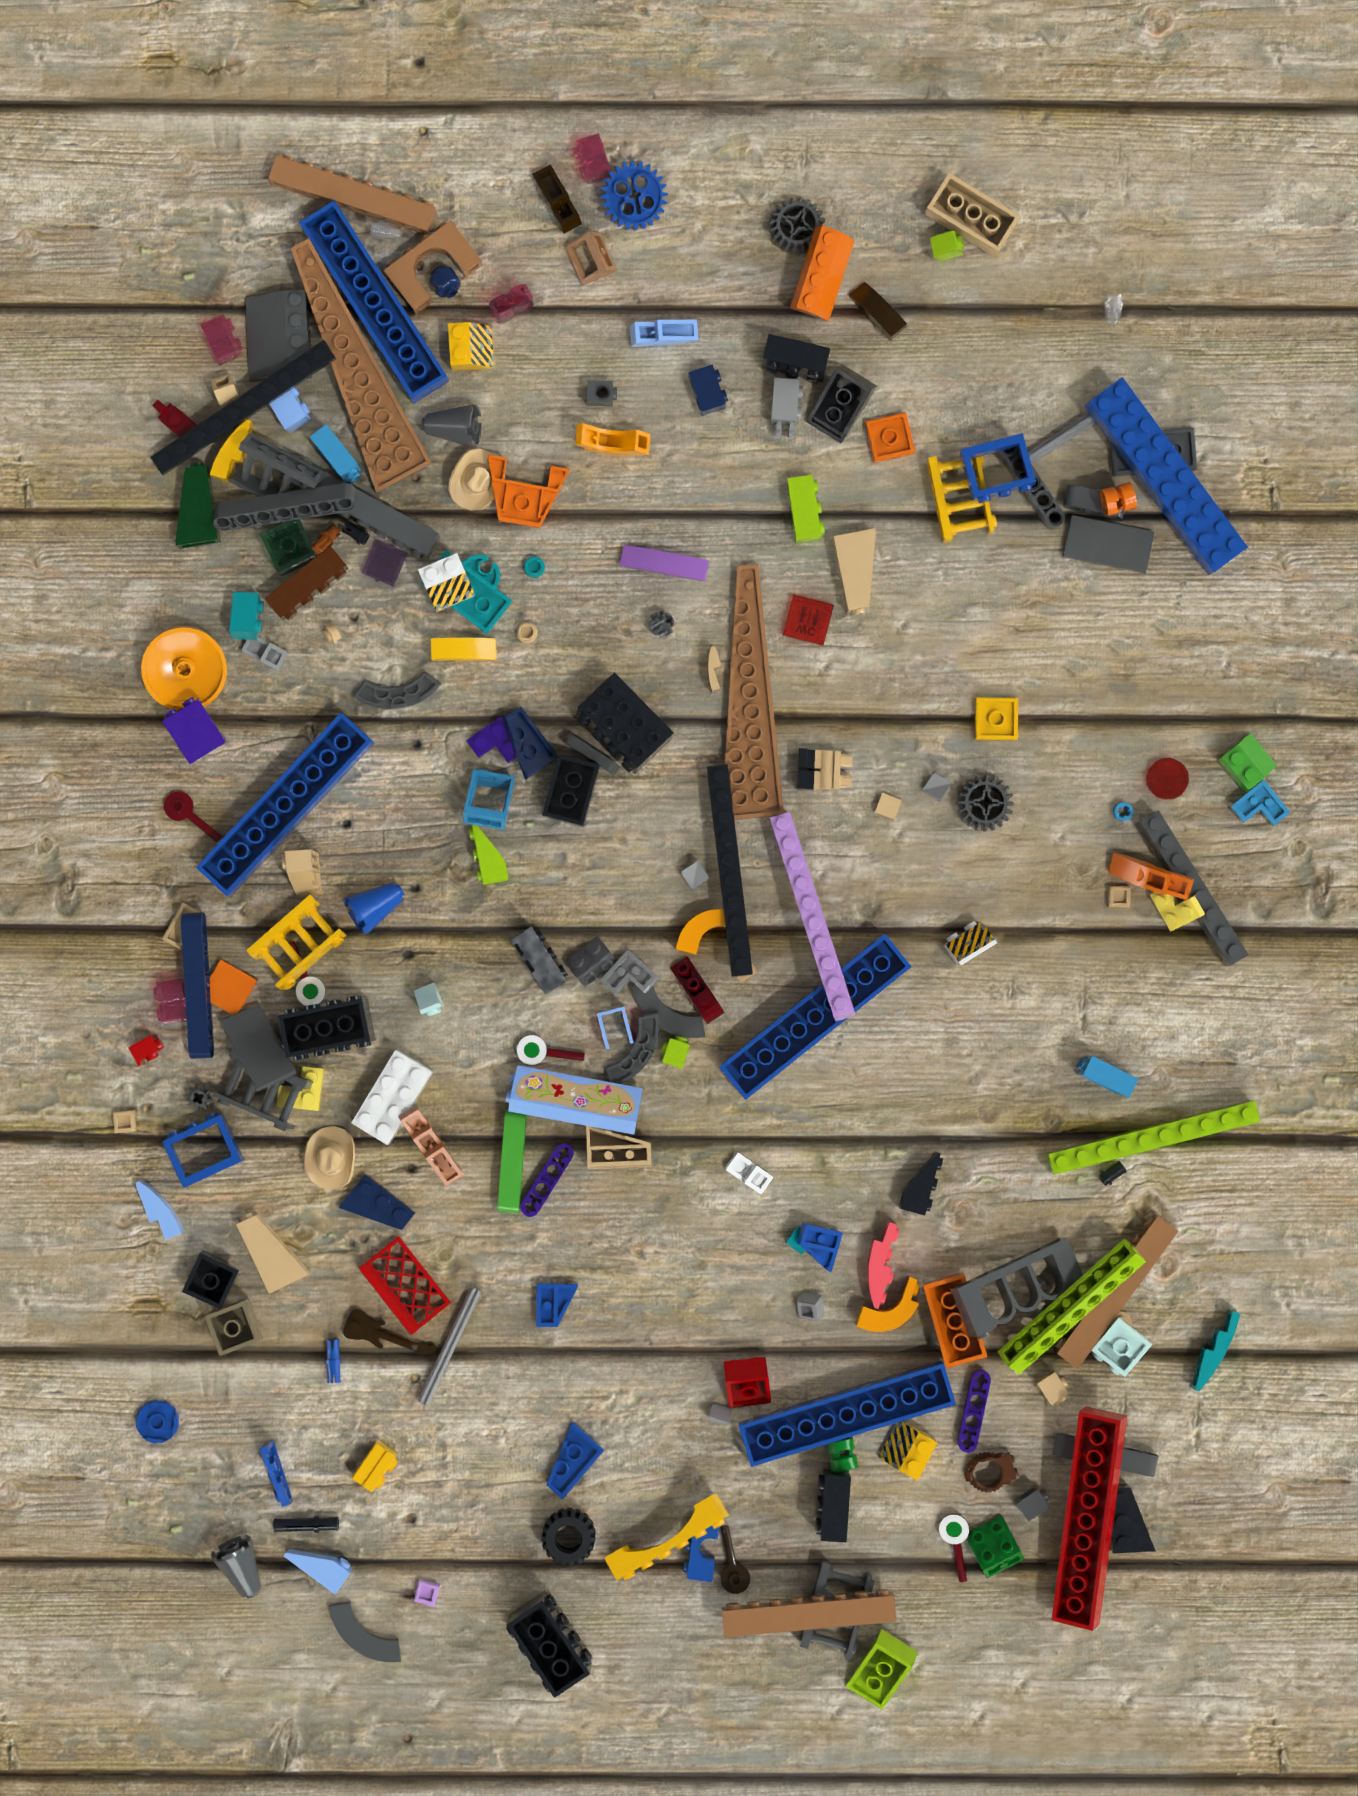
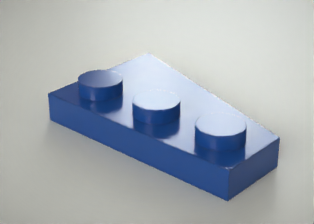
M575 1422L571 1423L566 1440L562 1445L559 1457L547 1482V1486L561 1499L567 1496L605 1451Z
M274 1440L265 1442L259 1450L268 1470L269 1479L274 1485L275 1498L277 1502L281 1503L282 1507L290 1505L293 1502V1498Z

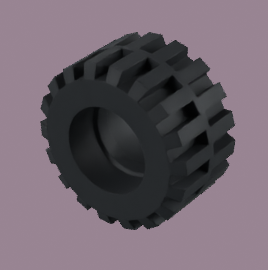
M567 1508V1510L560 1509L557 1513L554 1512L547 1519L542 1533V1546L546 1550V1555L549 1558L552 1557L553 1562H560L563 1566H566V1564L574 1566L577 1562L579 1564L582 1563L585 1558L590 1556L594 1548L596 1530L593 1526V1521L589 1520L588 1515L581 1513L579 1509L572 1510V1508ZM567 1525L576 1527L581 1533V1542L573 1548L563 1547L556 1539L558 1529Z

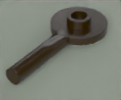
M724 1525L720 1528L728 1565L722 1570L720 1580L727 1592L739 1594L748 1588L750 1574L744 1565L736 1563L729 1525Z

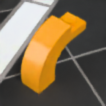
M580 423L577 424L575 445L584 447L583 450L601 454L622 456L649 455L651 434L637 429L626 431L606 430Z
M723 909L708 910L692 918L683 928L676 950L696 955L700 939L705 932L715 927L725 928Z
M908 1275L900 1299L894 1306L888 1309L879 1310L862 1304L855 1324L856 1327L873 1332H884L898 1328L907 1322L919 1304L918 1301L911 1299L912 1296L916 1297L920 1284H917L918 1280Z

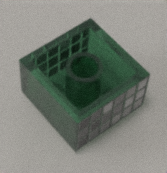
M301 519L287 521L260 534L280 576L307 565L318 556L312 550L313 544Z

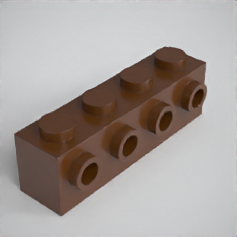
M329 546L264 599L283 621L285 619L290 620L298 613L296 610L301 606L306 607L313 602V597L320 592L322 594L330 588L329 584L335 579L338 581L347 574L346 570L349 568L335 550Z

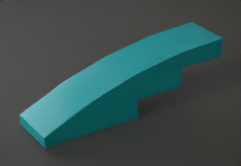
M1228 1309L1224 1329L1215 1328L1210 1348L1201 1347L1191 1387L1195 1391H1200L1224 1358L1235 1334L1240 1313Z

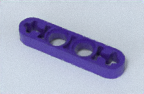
M562 1143L557 1146L521 1204V1211L525 1216L533 1217L542 1208L573 1158L574 1150L571 1145ZM567 1147L570 1156L569 1158L566 1156L561 1162L565 1163V1165L562 1167L558 1162L552 1161V1159L555 1157L558 1160L561 1155L559 1149ZM550 1165H556L559 1168V1174L556 1177L548 1175L547 1168ZM539 1183L547 1185L548 1191L545 1195H539L536 1192V1186ZM533 1193L535 1197L543 1199V1201L540 1203L537 1200L534 1205L536 1211H530L529 1213L526 1211L525 1203L530 1204L534 1198L530 1197V1195Z
M982 1369L974 1371L971 1375L957 1439L959 1448L966 1453L974 1451L977 1447L991 1383L990 1375ZM980 1374H983V1377L986 1379V1382L981 1383V1390L985 1389L984 1393L978 1390L972 1391L973 1387L978 1388V1381L975 1378L980 1377ZM973 1395H980L982 1397V1403L979 1406L971 1404L970 1399ZM971 1415L976 1416L978 1419V1423L974 1427L966 1425V1419ZM964 1429L970 1432L976 1431L975 1435L970 1434V1440L973 1444L968 1445V1448H965L964 1443H962V1440L967 1439L968 1434L963 1432Z

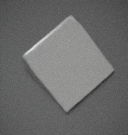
M713 1402L708 1414V1420L729 1426L732 1408Z

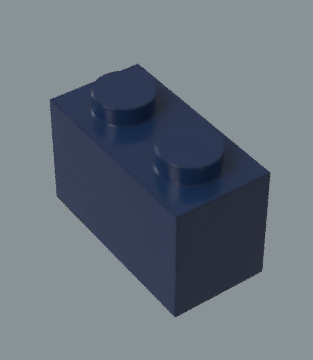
M712 364L689 372L688 377L701 416L725 409V402L728 401L725 389L721 390L719 382L722 380L719 370H714Z

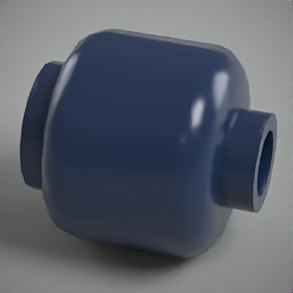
M439 266L432 271L430 277V284L439 297L452 298L458 293L461 282L451 267Z

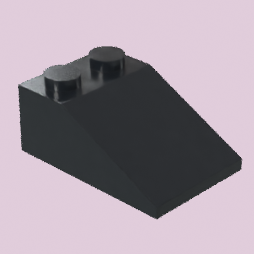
M841 364L836 367L806 422L839 443H842L866 407L877 385Z

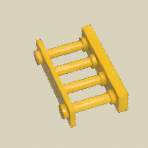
M937 456L928 457L926 462L943 543L951 542L953 535H956L957 532L987 527L988 534H992L994 527H997L995 515H991L989 501L979 503L978 501L972 502V500L953 504L946 503L945 494L947 492L969 488L967 480L951 483L941 481L940 474H943V471L963 468L961 459L941 463V461H937ZM983 456L973 458L971 463L975 467L979 490L986 489L982 471L984 458ZM983 507L985 519L959 524L950 523L949 515H951V512Z
M312 895L306 897L246 950L256 960L263 958L279 977L280 981L275 986L282 991L293 987L297 978L329 950L341 945L344 941L343 938L347 936L341 929L334 932L317 912V907L321 904ZM307 916H311L328 937L320 946L301 926V921ZM291 930H295L312 951L304 960L285 939V935ZM275 944H279L296 965L288 974L269 953V949Z

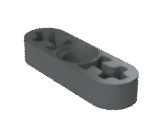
M569 733L564 740L566 745L595 764H599L601 768L612 775H615L620 768L614 761Z

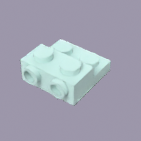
M1118 1316L1091 1351H1093L1092 1355L1098 1361L1102 1362L1104 1360L1108 1363L1109 1369L1116 1375L1122 1374L1126 1377L1152 1346V1343Z

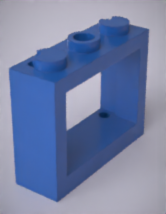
M1023 433L964 448L959 453L972 502H988L991 500L990 497L999 495V498L1010 496L1011 492L1016 490L1022 493L1031 490V486H1034L1036 483ZM1018 447L1026 478L979 490L971 459Z
M215 1112L206 1116L205 1122L198 1124L197 1121L185 1126L186 1131L179 1133L176 1130L166 1135L167 1139L162 1141L183 1188L244 1161V1157L224 1114L218 1115ZM218 1124L232 1156L187 1177L173 1144Z

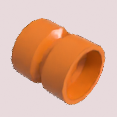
M1130 482L1118 485L1117 489L1108 487L1100 490L1101 504L1106 516L1118 514L1121 509L1126 512L1137 508L1135 491Z

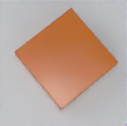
M906 412L865 421L874 463L915 454Z
M221 959L210 977V984H208V986L210 985L211 1003L232 1015H236L242 1010L258 980Z

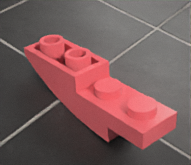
M887 1221L881 1241L873 1238L868 1258L867 1277L869 1294L874 1308L879 1309L880 1304L884 1305L887 1293L884 1291L886 1285L891 1284L894 1275L891 1272L892 1268L885 1265V1261L889 1262L893 1250L890 1249L892 1241L896 1242L899 1229H896V1223Z

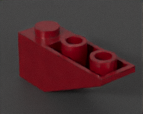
M688 956L670 967L707 1024L725 1013Z

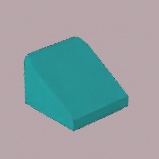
M798 1225L785 1243L802 1255L805 1250L797 1244L801 1229Z

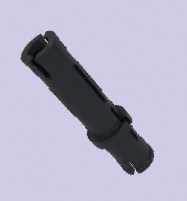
M339 1517L274 1518L273 1530L274 1533L338 1531Z

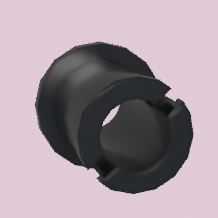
M347 521L344 526L348 528L343 527L342 533L356 540L358 545H365L370 537L366 529L362 530L350 521Z
M1117 1161L1106 1171L1102 1170L1098 1177L1105 1186L1108 1184L1112 1185V1181L1127 1171L1123 1164Z

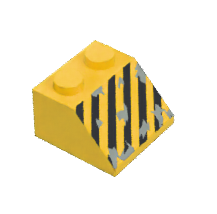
M471 322L448 323L452 371L494 368L492 326Z
M901 1421L895 1423L878 1457L895 1469L918 1481L938 1442L935 1438Z

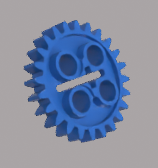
M632 160L628 167L626 162H623L622 169L616 165L614 167L616 173L608 172L611 179H603L607 187H600L605 192V195L600 196V199H605L606 202L601 207H608L605 215L612 214L613 216L610 221L613 222L617 219V227L625 223V230H628L630 225H632L633 230L636 231L638 224H640L642 229H646L645 222L652 226V218L660 219L657 212L664 213L661 205H665L667 202L662 200V197L667 196L668 193L662 192V189L667 185L659 183L663 176L656 178L657 169L652 172L649 171L650 164L643 168L642 161L635 166V162ZM638 176L645 179L646 184L643 188H639L636 185L635 181ZM628 177H630L633 192L638 193L639 195L638 197H636V202L641 211L640 214H638L636 211L635 200L629 198V195L632 194V190L627 181ZM617 183L625 185L626 191L623 195L617 193ZM644 197H649L652 201L649 209L644 208L642 205ZM625 203L630 204L632 207L630 215H625L622 211V206Z

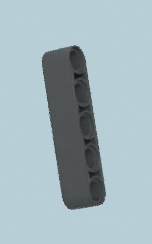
M1018 447L1012 448L1013 452L1010 454L1004 451L997 452L1015 481L1026 478L1025 470L1018 471L1014 467V463H1022ZM1032 466L1036 487L1023 492L1044 526L1047 529L1056 530L1064 522V512ZM1044 497L1047 500V505H1039L1037 498ZM1049 515H1057L1059 523H1051Z
M1057 1433L1052 1454L1073 1460L1076 1436ZM1123 1447L1120 1470L1154 1477L1159 1455Z

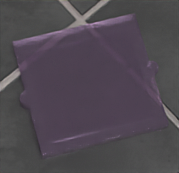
M376 539L361 573L374 578L376 582L381 581L394 587L408 553L395 548L393 544L388 545Z

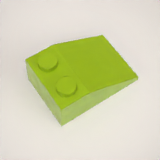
M881 1629L847 1682L846 1687L882 1710L913 1667L918 1651Z

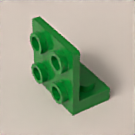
M1002 1515L969 1531L966 1539L986 1579L1025 1560Z

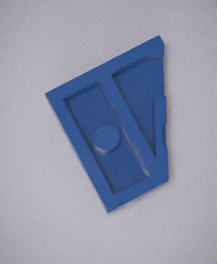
M802 1223L797 1244L823 1268L832 1272L843 1233L838 1230Z
M537 1283L536 1327H558L578 1288V1284Z

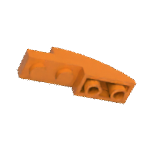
M1117 852L1113 854L1108 873L1142 888L1162 895L1169 894L1184 900L1189 899L1194 882L1193 878L1155 867V864Z

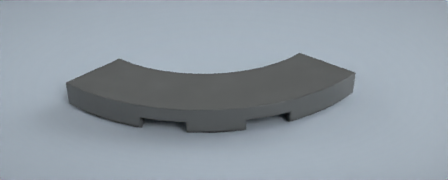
M426 671L413 682L397 688L381 687L365 679L353 697L376 708L402 709L424 701L442 683Z
M632 986L634 997L644 1014L659 1013L660 1028L680 1037H705L702 1016L689 1017L670 1010L658 998L653 986L646 993L638 986Z
M658 1012L637 1016L638 1033L635 1043L623 1059L605 1067L608 1082L622 1084L633 1078L646 1066L655 1051L659 1038L660 1019Z
M351 1602L329 1605L330 1615L336 1630L351 1648L373 1660L401 1662L399 1639L381 1638L367 1632L357 1620Z

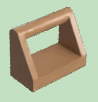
M588 232L565 247L582 286L616 271L600 232ZM585 244L588 245L598 268L597 271L589 276L586 275L575 250Z

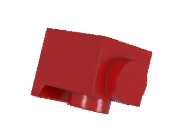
M150 1035L130 1046L129 1050L137 1065L143 1066L146 1064L145 1059L149 1062L159 1056L158 1052L162 1051L165 1047L159 1037L156 1038L155 1035Z

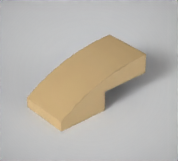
M715 646L711 647L708 660V679L712 693L720 691L715 670L722 667Z

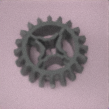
M792 197L790 198V204L784 200L782 201L783 207L777 205V212H772L771 217L773 219L769 221V225L772 228L769 232L770 234H775L772 237L773 241L780 240L777 244L778 248L785 245V252H788L789 248L793 249L792 254H796L797 249H800V253L804 254L805 247L807 250L809 249L815 230L805 222L806 214L813 220L814 227L824 224L825 218L820 217L823 213L822 210L815 211L817 204L809 206V199L802 203V197H799L798 202H795ZM800 211L796 216H785L790 212ZM801 219V226H799L794 232V225L799 223ZM780 222L785 224V227L790 230L789 237H786L782 232ZM799 235H809L804 240H795Z
M988 775L983 776V781H981L979 776H976V783L971 779L968 780L970 788L966 785L962 786L966 793H958V796L963 798V800H958L956 804L963 805V808L957 811L958 813L965 812L966 815L961 817L962 821L967 818L970 819L967 823L968 827L974 822L976 823L974 826L976 831L980 825H982L983 832L987 831V825H989L991 831H994V823L998 827H1002L1003 824L1000 819L1006 822L1009 820L1004 814H1012L1013 812L1007 808V806L1014 805V802L1007 801V799L1013 797V794H1005L1009 790V786L1002 789L1000 786L1004 781L1000 780L996 784V776H993L991 781H988ZM982 786L981 797L969 800L971 792L975 788ZM989 787L998 792L1001 800L993 799L990 796ZM984 797L987 798V801H990V803H995L988 805L986 807V810L985 808H983V806L980 805V803H978L983 801ZM969 806L980 810L982 820L971 813ZM1002 807L996 818L988 820L991 808Z

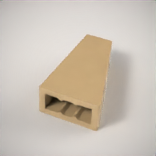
M875 528L833 537L847 613H853V615L864 614L865 610L869 608L876 536Z
M249 1213L240 1218L241 1222L236 1224L269 1294L310 1274L308 1268L259 1214L253 1216L252 1213Z

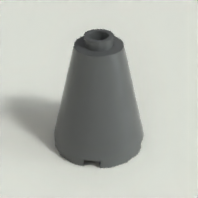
M472 404L428 413L422 419V430H425L427 435L469 447H476L475 444H479L482 431V423H478V416H481L480 408L478 405Z
M245 1535L246 1539H241V1536L222 1543L218 1546L219 1551L216 1554L214 1551L211 1553V1558L242 1597L249 1599L259 1593L261 1584L253 1542L249 1535Z

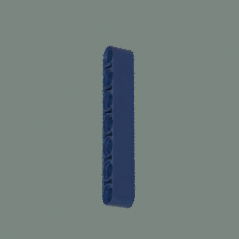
M204 912L182 913L181 937L190 1059L213 1058L214 1037L210 985L208 986L210 984L206 915Z

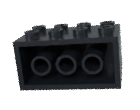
M615 672L578 706L576 713L578 722L585 728L588 726L593 731L591 733L592 736L599 743L603 741L608 746L606 750L614 758L617 756L622 761V767L629 773L632 771L636 774L671 741L674 734Z
M362 995L347 997V1002L342 1003L341 1000L327 1001L326 1006L322 1007L320 1004L305 1006L303 1011H300L299 1008L284 1010L283 1015H278L286 1058L293 1057V1061L309 1058L308 1054L314 1053V1057L330 1054L329 1050L335 1049V1052L351 1050L350 1045L355 1044L356 1048L371 1046V1041L376 1040L368 999H363Z
M544 1590L509 1614L506 1629L510 1636L515 1638L519 1644L518 1647L521 1653L527 1656L531 1662L530 1666L533 1671L542 1679L544 1688L555 1698L590 1675L591 1659L593 1657L587 1648L583 1649L580 1645L581 1639L575 1630L571 1631L567 1625L569 1620L563 1612L559 1613L555 1607L557 1602L552 1594L547 1595Z

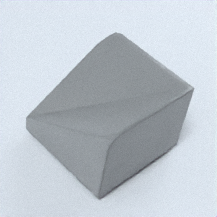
M933 772L922 791L940 802L952 783Z
M696 861L680 872L692 890L710 879L699 861Z
M803 1292L797 1299L799 1318L819 1321L824 1314L822 1295Z

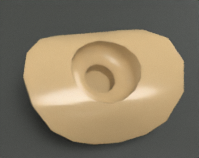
M481 448L470 449L461 456L449 480L448 491L452 500L459 507L470 511L483 510L494 501L488 465V455H494L491 452Z
M336 1126L319 1129L310 1136L305 1147L304 1168L308 1179L319 1188L328 1190L341 1189L350 1183L355 1163L353 1137L346 1129Z

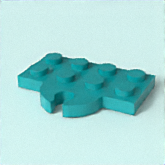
M445 550V552L438 559V561L446 557H449L453 554ZM474 555L468 557L464 562L461 561L475 596L450 607L488 635L513 601L497 589L501 579L497 563L494 562L492 564V569L489 573H483L480 570V566L484 562H488L489 556Z

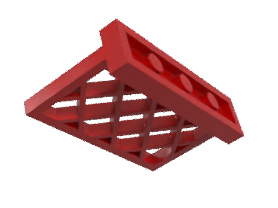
M399 1236L358 1268L410 1335L414 1334L451 1304ZM396 1243H399L403 1248L402 1258L390 1257L391 1247ZM386 1251H388V1255H387V1256H381V1255H383ZM405 1252L411 1259H405ZM377 1258L387 1259L386 1272L377 1271L371 1263ZM389 1259L402 1261L401 1273L388 1272ZM404 1261L414 1262L416 1265L415 1275L403 1274ZM418 1270H420L424 1276L418 1275ZM380 1274H385V1280L380 1276ZM388 1274L400 1276L399 1288H390L388 1286ZM403 1276L415 1277L414 1290L401 1289ZM418 1278H425L429 1281V1292L416 1290ZM432 1286L436 1290V1292H431ZM392 1290L398 1291V1297ZM401 1291L413 1292L412 1305L402 1304L400 1301ZM416 1293L428 1294L427 1307L414 1305ZM431 1294L440 1295L445 1303L439 1308L429 1307ZM406 1307H411V1314ZM414 1308L426 1309V1317L419 1324L413 1317ZM429 1309H430V1310H435L434 1312H432V1313L428 1316V1314H429Z

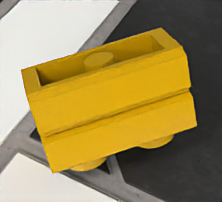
M377 1440L351 1478L370 1492H373L375 1488L379 1490L386 1480L383 1477L387 1470L392 1472L399 1462L396 1460L398 1453Z

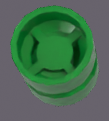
M853 1436L826 1444L828 1454L832 1455L829 1459L832 1472L849 1471L859 1467L857 1456L852 1452L855 1449Z

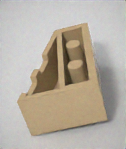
M311 849L285 851V856L282 857L283 869H286L296 896L322 895L319 853Z
M586 1126L588 1170L652 1167L651 1143Z

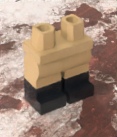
M799 748L798 769L818 771L798 770L797 791H839L840 788L851 787L852 775H840L841 767L852 768L853 756L841 754V751Z

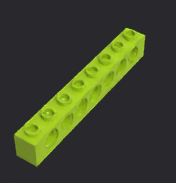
M1123 1239L997 1351L1009 1368L1020 1375L1138 1270L1146 1260L1132 1244Z

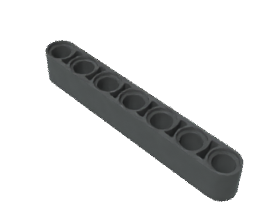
M341 483L222 502L215 507L213 524L218 530L228 531L348 512L355 506L356 489L349 483Z

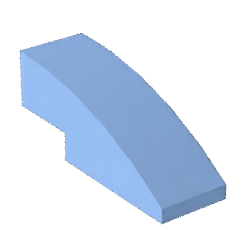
M697 320L634 322L630 325L631 347L696 342L699 340Z
M144 1180L136 1182L135 1184L149 1222L159 1221L165 1240L184 1233L185 1231L178 1216L165 1198Z

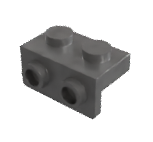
M596 936L564 962L585 987L594 982L603 972L609 970L617 960L601 939Z

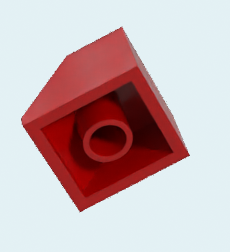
M766 1356L723 1362L729 1408L771 1403Z

